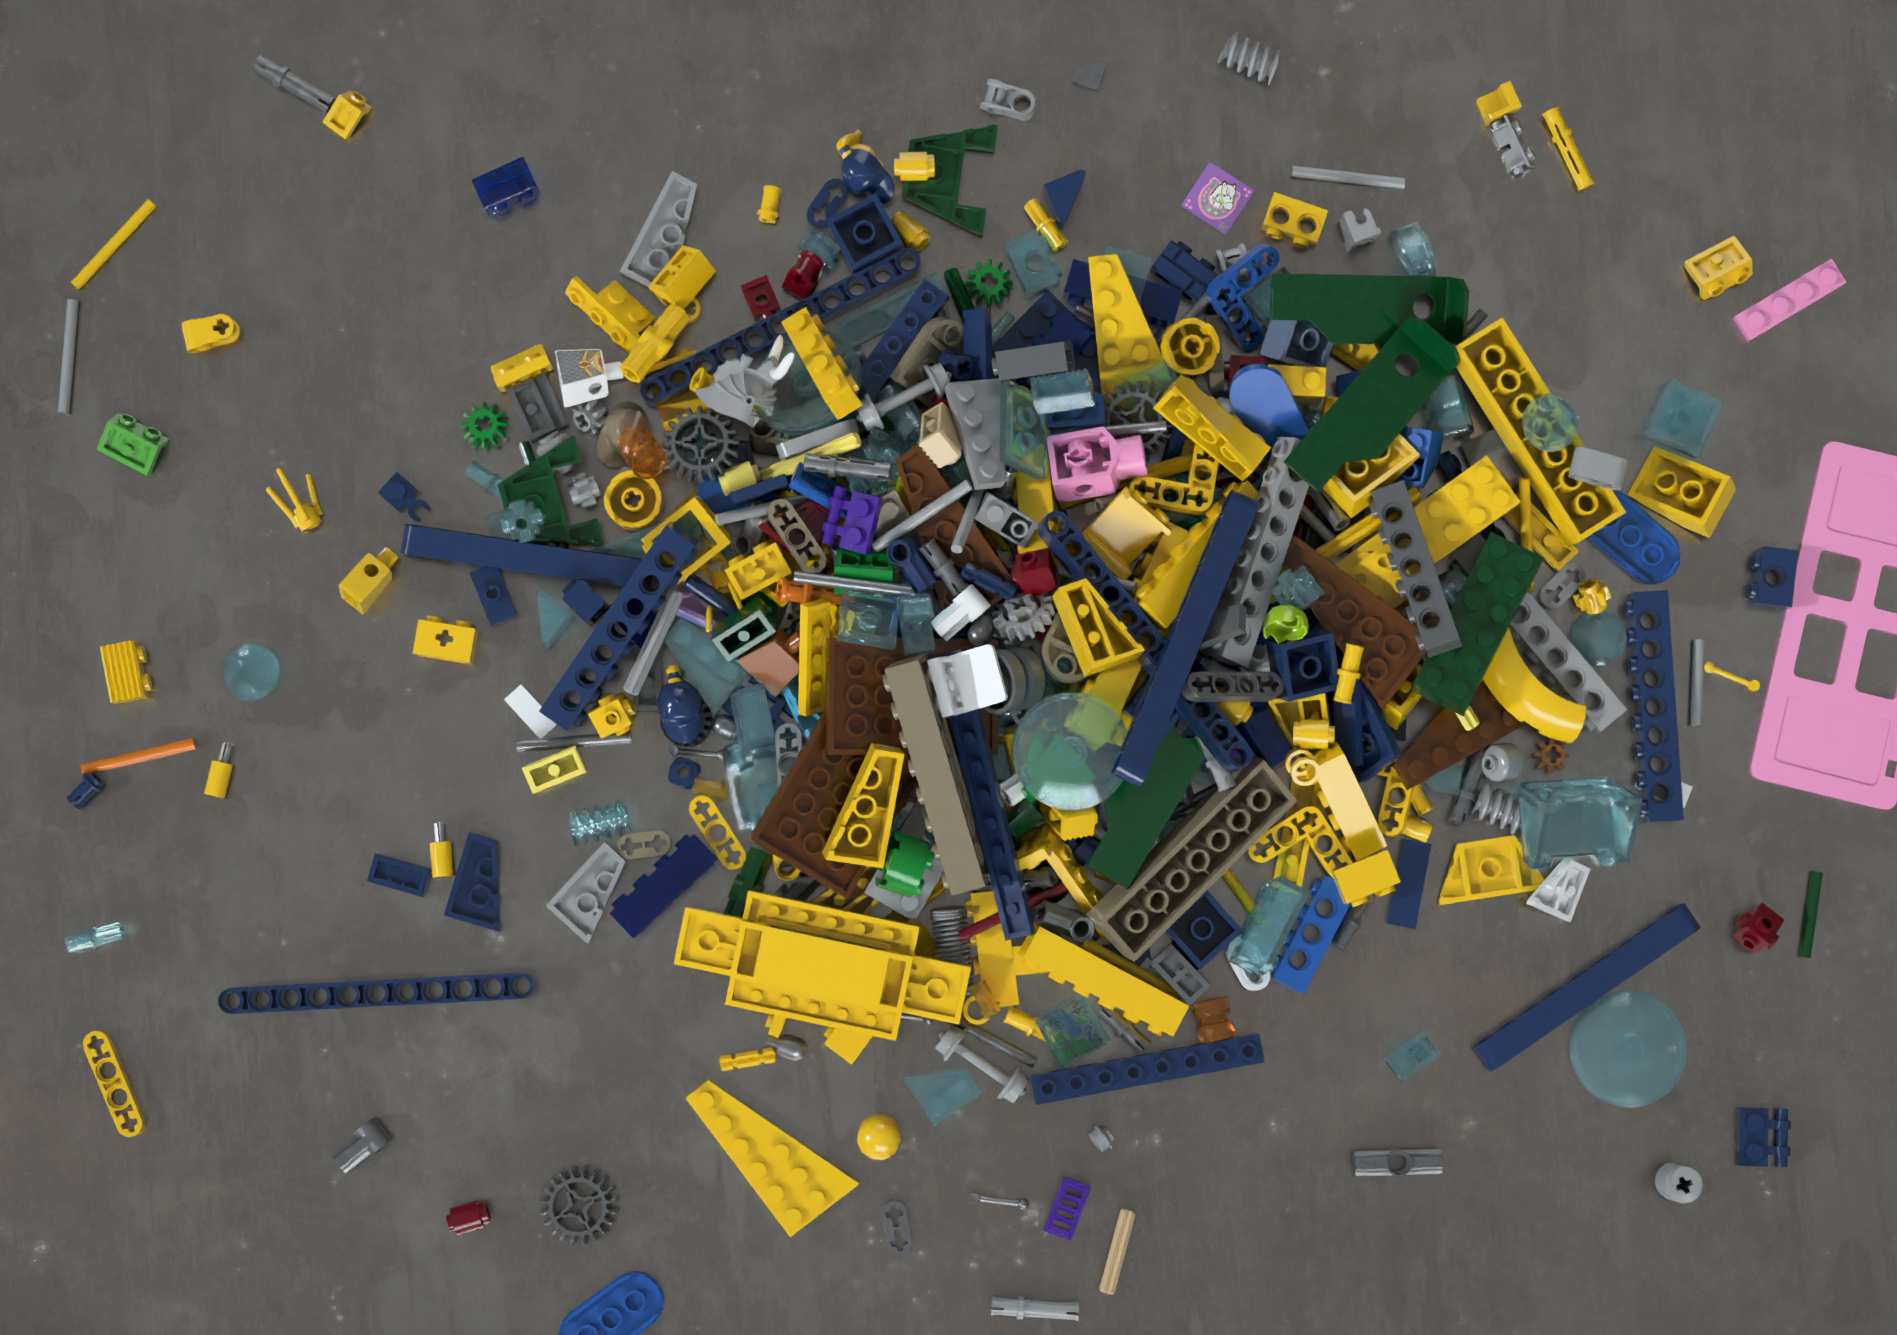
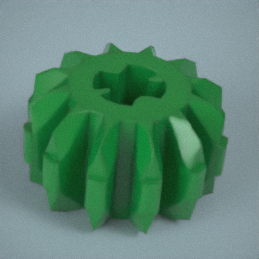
M987 259L985 268L978 261L976 262L978 272L973 269L968 270L967 274L972 279L966 280L965 286L972 288L968 292L970 297L978 295L975 302L976 305L979 306L983 299L987 300V308H991L992 300L995 299L996 303L1000 306L1003 304L1000 295L1007 298L1010 297L1011 292L1006 288L1013 286V280L1006 278L1011 275V271L1007 269L1000 272L1003 266L1001 261L996 264L995 268L992 267V259ZM986 278H992V282L997 283V285L993 284L992 289H987L986 284H981V282L985 283Z
M482 401L481 410H478L477 406L472 404L470 407L474 413L470 415L464 412L462 415L465 419L469 420V422L460 424L461 429L468 430L463 435V438L465 440L472 439L471 446L474 448L478 447L481 442L482 449L488 450L490 441L496 448L499 447V442L496 438L498 436L502 439L507 438V435L501 429L510 428L508 422L502 421L506 418L507 414L505 411L497 413L499 406L495 403L489 410L486 401ZM487 420H490L488 423L491 425V428L489 430L483 429L480 432L482 429L479 427V423H486Z

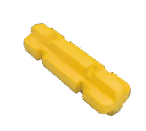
M768 1047L763 1048L762 1051L757 1049L735 1053L734 1056L731 1054L722 1055L719 1061L721 1070L728 1071L733 1070L734 1067L739 1069L761 1065L762 1062L765 1064L774 1063L777 1057L775 1048Z

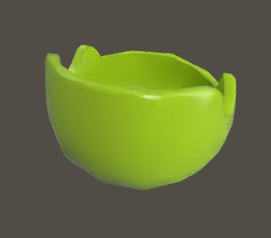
M1290 604L1273 607L1266 614L1263 624V636L1268 638L1269 635H1272L1277 643H1281L1284 640L1296 641L1303 639L1309 630V623L1305 613Z

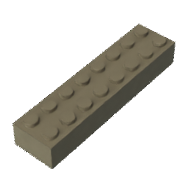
M927 653L893 662L885 669L886 674L882 677L886 691H891L894 703H891L895 720H900L903 731L899 732L902 746L909 750L911 759H908L909 771L912 777H917L919 787L916 788L920 805L925 804L927 815L924 816L925 825L929 833L933 832L936 843L933 844L936 860H941L944 872H941L942 882L945 889H950L952 896L985 887L990 881L972 805L946 717H942V713L936 705L937 695L934 684L928 676L929 666L927 660L929 659Z
M1253 756L1248 766L1236 772H1231L1236 786L1220 792L1218 791V786H1216L1148 853L1128 889L1116 884L1086 914L1121 955L1135 962L1297 802V799L1263 759Z

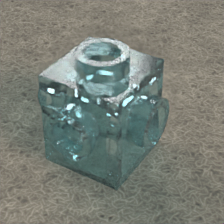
M526 499L509 503V507L504 511L505 517L500 518L504 534L510 533L511 541L519 539V543L536 539L535 534H539L541 531L540 525H544L541 509L535 508L534 501L526 503ZM519 518H524L527 521V526L520 528L517 526L516 521Z
M1301 566L1294 572L1290 568L1277 578L1279 584L1271 590L1281 605L1290 604L1302 611L1311 606L1325 593L1304 566Z

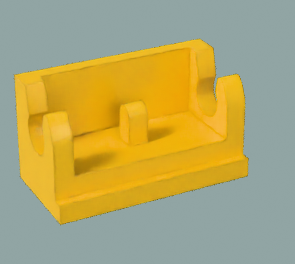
M682 245L648 288L654 292L666 307L672 304L674 306L678 305L684 310L716 270L700 250Z

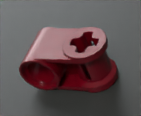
M802 251L798 256L796 266H793L788 271L782 288L802 300L811 296L819 282L818 278L823 266L821 258L811 251Z

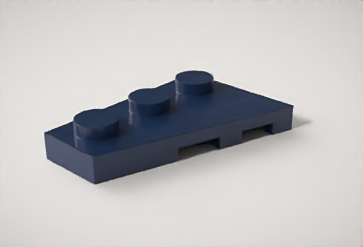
M468 833L444 916L500 932L497 840Z

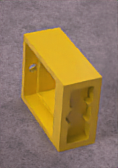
M699 494L641 539L644 543L642 548L647 554L655 542L654 538L662 532L664 527L670 521L676 522L691 510L717 544L681 572L683 575L677 585L734 540L723 525L718 526L716 524L715 514ZM663 552L662 557L664 562L668 565H674L672 561L668 558V556Z

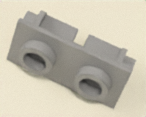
M1504 115L1505 123H1503L1502 119L1492 123L1493 129L1491 132L1499 148L1509 144L1511 146L1510 150L1502 153L1510 172L1513 171L1515 175L1521 174L1526 171L1525 165L1535 168L1536 165L1533 161L1536 159L1535 152L1529 143L1525 144L1521 136L1524 133V129L1518 118L1513 119L1510 115Z

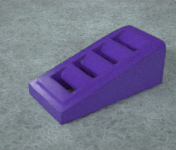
M1063 1176L1043 1231L1071 1241L1091 1186ZM1066 1187L1080 1192V1198L1064 1193ZM1062 1198L1077 1203L1076 1209L1061 1204ZM1058 1209L1074 1214L1072 1220L1057 1215ZM1057 1220L1070 1225L1068 1231L1052 1225L1053 1221Z

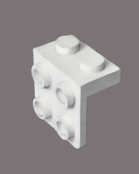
M991 644L951 656L927 660L929 666L928 676L934 684L937 695L936 705L942 713V717L960 715L1000 703L1008 697L994 646Z

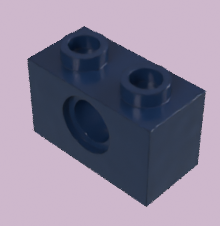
M1767 546L1757 549V553L1753 554L1751 568L1755 570L1754 581L1750 582L1748 597L1752 598L1751 606L1783 610L1792 607L1798 550ZM1768 570L1776 573L1778 577L1776 585H1771L1766 580Z

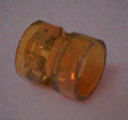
M635 426L629 428L620 436L617 443L618 451L636 477L650 479L663 471L667 463L666 454L647 428Z
M1228 996L1191 1004L1194 1020L1201 1022L1197 1027L1200 1044L1236 1036L1233 1021L1227 1019V1015L1231 1012Z

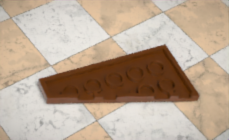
M919 444L896 459L912 515L953 489L940 469L936 468V464H933V460L929 459L930 456L926 455V451H922L923 447H919ZM960 498L917 526L921 547L934 538L948 559H953L955 562L953 565L960 575L964 565L970 562L978 566V570L984 569L1002 578V582L1008 581L1015 585L1011 572L975 520L962 552L954 553L951 550L952 543L966 510ZM926 559V561H927L928 564L930 565L931 569L934 571L935 569L932 567V565H931V564L929 563V561ZM937 576L939 581L934 584L940 611H943L953 603L952 600L961 592L959 591L956 596H953L941 577ZM964 579L969 585L973 584L989 602L990 607L1003 599L999 596L1000 593L996 592L994 594L974 584V580L968 581Z
M1295 535L1290 541L1282 564L1283 568L1304 595L1327 631L1333 633L1334 641L1344 655L1346 643L1364 647L1358 672L1361 673V680L1383 710L1426 654V649L1420 651L1414 635L1420 633L1418 626L1414 623L1410 624L1408 618Z
M1482 680L1470 703L1479 720L1477 727L1469 731L1465 730L1456 713L1443 707L1418 738L1402 753L1403 756L1394 762L1393 767L1405 789L1408 790L1526 725L1527 722H1520L1509 713L1495 698L1484 680Z

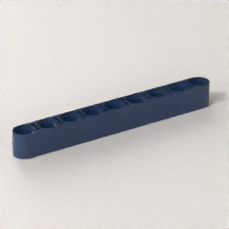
M404 524L400 553L575 580L583 579L588 582L621 587L625 586L643 560L640 558L413 524ZM648 575L646 580L647 584L651 587L652 575Z
M1685 903L1678 905L1474 1046V1049L1489 1071L1499 1068L1691 936L1701 926Z

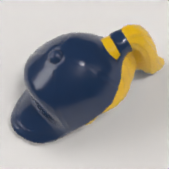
M860 130L843 136L838 140L836 146L843 158L841 174L847 187L855 194L872 196L876 193L882 204L888 203L894 194L895 187L893 179L884 169L883 163L876 157L871 147L859 144L862 139V132Z
M672 664L666 668L668 681L661 688L657 696V708L668 736L677 743L685 744L693 741L700 732L701 699L698 690L691 683L681 678L683 675L681 666Z

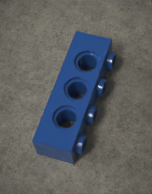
M1323 875L1322 879L1316 878L1309 891L1313 895L1309 904L1303 903L1296 916V919L1300 921L1295 931L1292 929L1288 931L1283 941V945L1286 948L1282 956L1276 955L1269 970L1273 971L1270 978L1301 994L1305 993L1351 902L1343 904L1334 879L1327 875ZM1322 899L1328 900L1332 906V910L1327 916H1322L1317 910V904ZM1308 925H1314L1319 933L1317 939L1312 942L1304 937V929ZM1296 950L1303 952L1305 955V962L1300 967L1292 965L1290 960L1291 954Z

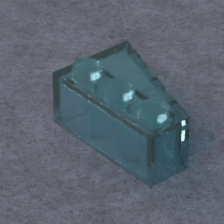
M682 617L679 618L664 639L714 715L717 716L722 711L723 705L738 690L750 673L737 662L736 658L728 662L710 638Z

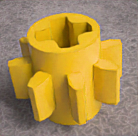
M1588 579L1578 585L1579 593L1573 595L1576 606L1580 607L1582 612L1586 610L1587 614L1602 612L1607 607L1606 600L1612 598L1608 586H1605L1603 582L1599 583L1597 579Z

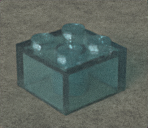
M1670 379L1662 388L1642 436L1694 459L1701 455L1724 402L1674 379Z

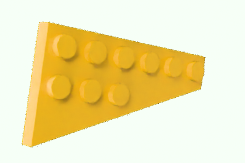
M1118 254L1088 257L1101 394L1104 395L1105 402L1110 404V401L1105 396L1107 392L1117 396L1114 388L1116 385H1120L1123 391H1126L1125 383L1127 381L1131 382L1132 389H1136L1137 381H1142V390L1146 391L1147 386L1151 383L1154 385L1151 394L1155 395L1157 391L1162 390L1163 396L1174 381L1167 364L1162 358V353L1147 323ZM1132 396L1124 398L1116 406L1129 410L1134 409L1141 397ZM1148 401L1145 410L1147 418L1151 421H1159L1157 411L1153 409L1154 406ZM1142 407L1133 416L1131 414L1128 415V418L1132 420L1131 423L1142 422L1139 420V413ZM1112 414L1113 425L1124 424L1122 420Z
M710 1080L686 1097V1100L790 1237L860 1184Z

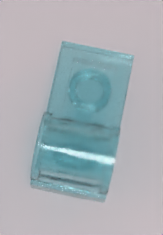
M930 594L898 596L896 602L905 656L933 653L936 649L931 624L933 605Z

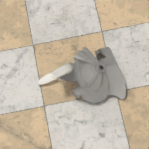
M779 335L769 357L765 361H761V364H757L756 367H750L753 358L744 353L740 360L737 358L726 360L724 364L718 366L717 371L713 374L715 378L713 384L697 389L696 394L709 408L720 414L739 419L754 427L760 419V416H757L758 413L752 410L754 405L774 408L773 402L777 399L775 396L777 389L772 388L771 384L776 383L777 380L785 376L795 354L790 352L779 362L783 347V336Z

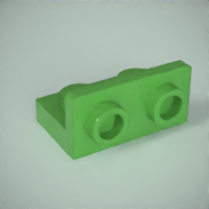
M119 413L107 421L97 450L148 476L152 473L161 448L167 445L169 439L163 436L159 430L136 422V419L128 414Z

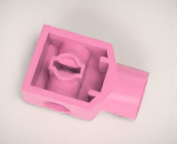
M1102 426L1047 436L1052 483L1058 503L1116 493L1121 480L1148 475L1141 435L1115 440L1105 427Z

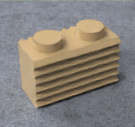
M942 402L923 413L921 418L919 447H923L922 451H926V455L930 456L929 459L933 460L936 468L954 464L958 461L962 452L961 442L952 413Z

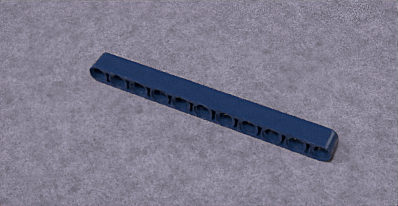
M902 249L642 381L639 390L643 401L650 407H658L691 391L689 385L697 371V365L703 360L710 361L712 368L707 373L713 376L718 366L724 364L727 360L722 356L726 348H735L738 351L735 358L739 360L743 353L754 359L770 351L779 335L783 336V344L790 341L791 339L787 332L778 334L773 330V327L778 322H782L805 307L812 310L814 315L817 314L824 324L915 278L921 269L920 255L913 249ZM911 258L916 262L914 268L906 270L901 267L900 263L903 259ZM879 271H886L891 277L887 282L882 283L875 279V275ZM853 284H861L865 287V291L861 295H853L849 289ZM834 296L840 300V303L835 308H828L825 306L824 301L828 297ZM752 335H760L763 338V342L760 346L752 347L748 344V339ZM677 373H683L687 376L685 383L679 386L674 385L671 382L672 377ZM658 386L661 388L660 395L657 398L647 397L646 391L649 387Z
M1233 489L1227 495L1113 765L1111 775L1137 787L1144 781L1259 505L1258 501Z
M1061 511L1050 512L1038 524L1037 530L1040 538L1075 582L1085 578L1090 582L1109 605V610L1119 622L1122 621V613H1127L1131 617V625H1127L1124 622L1123 624L1128 628V633L1137 644L1140 643V636L1148 638L1150 647H1143L1145 651L1137 660L1151 677L1166 640L1068 516ZM1048 521H1053L1059 526V533L1052 532L1049 529ZM1067 544H1072L1076 547L1077 556L1068 553L1066 549ZM1085 567H1090L1094 570L1095 579L1086 576ZM1103 590H1108L1113 594V602H1109L1104 598ZM1180 693L1175 709L1221 767L1228 772H1236L1248 766L1253 758L1250 746L1216 703L1192 702ZM1195 704L1203 708V718L1195 713ZM1214 727L1221 730L1223 735L1222 741L1214 737ZM1232 750L1239 753L1241 757L1240 764L1232 760Z
M506 973L236 987L223 990L218 996V1005L227 1014L513 1000L525 999L534 995L537 990V981L529 973ZM521 977L528 979L530 982V989L526 994H521L516 990V982ZM491 979H496L501 984V991L495 996L487 991V984ZM464 980L472 985V992L468 997H463L458 992V986ZM434 982L440 983L443 987V994L437 999L433 998L429 992V988ZM406 983L414 988V995L410 1000H405L400 993L401 987ZM376 985L382 986L385 990V997L381 1001L374 1000L371 994L373 987ZM348 986L352 987L356 992V998L352 1003H348L343 999V991ZM318 988L324 989L327 993V1000L323 1004H318L314 1000V993ZM289 990H294L298 995V1001L293 1006L288 1005L285 1001V994ZM261 991L267 993L269 997V1002L265 1007H260L256 1002V996ZM231 993H236L240 999V1003L235 1009L229 1007L227 1003V998Z

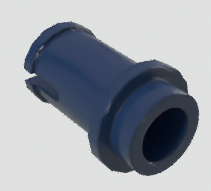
M92 772L88 775L84 774L82 776L83 781L66 797L72 803L79 795L81 796L73 805L77 809H82L83 805L96 791L100 792L102 790L103 781Z

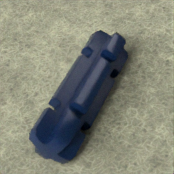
M970 562L964 565L960 575L962 578L968 581L974 580V584L994 594L998 592L1000 593L999 596L1006 600H1010L1016 591L1014 584L1008 581L1004 583L1002 578L984 569L978 570V566Z

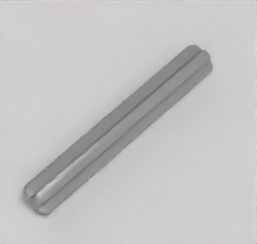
M670 588L665 596L666 600L660 607L623 686V690L629 694L639 695L681 605L684 594L677 589Z

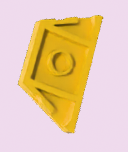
M1515 835L1460 843L1455 845L1438 903L1439 905L1535 891L1545 879L1535 867V863L1530 856L1525 853Z

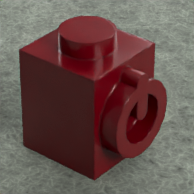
M1049 548L1016 555L1015 568L1011 570L1012 578L1015 585H1020L1024 595H1045L1052 591V589L1057 588L1058 567Z

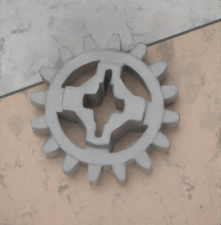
M1015 591L1010 600L1003 598V604L998 603L995 605L997 611L992 612L994 619L992 621L996 631L1000 633L1002 638L1008 636L1009 640L1013 641L1016 636H1019L1020 641H1024L1027 635L1034 638L1036 631L1045 632L1044 625H1052L1051 617L1056 615L1055 605L1048 594L1039 596L1034 594L1024 595L1023 592L1018 593Z

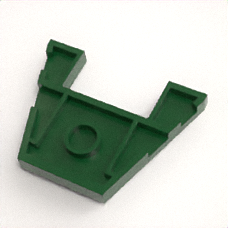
M993 124L984 128H971L962 132L911 139L908 152H927V155L934 154L935 177H930L926 181H904L902 198L977 235L983 236L986 208L958 205L957 200L964 150L973 149L994 152L998 125Z
M575 435L570 436L498 483L513 540L604 545L597 518L568 525L553 473L555 468L581 462Z

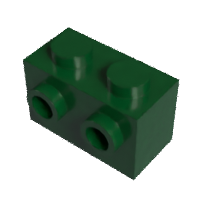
M759 596L743 606L741 610L738 609L712 626V641L729 662L735 657L743 655L759 642L770 638L776 632V617Z

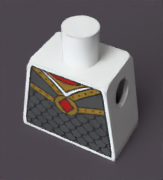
M600 349L555 351L557 373L564 407L606 397L609 394L607 381L623 378V373L619 369L621 361L604 364Z

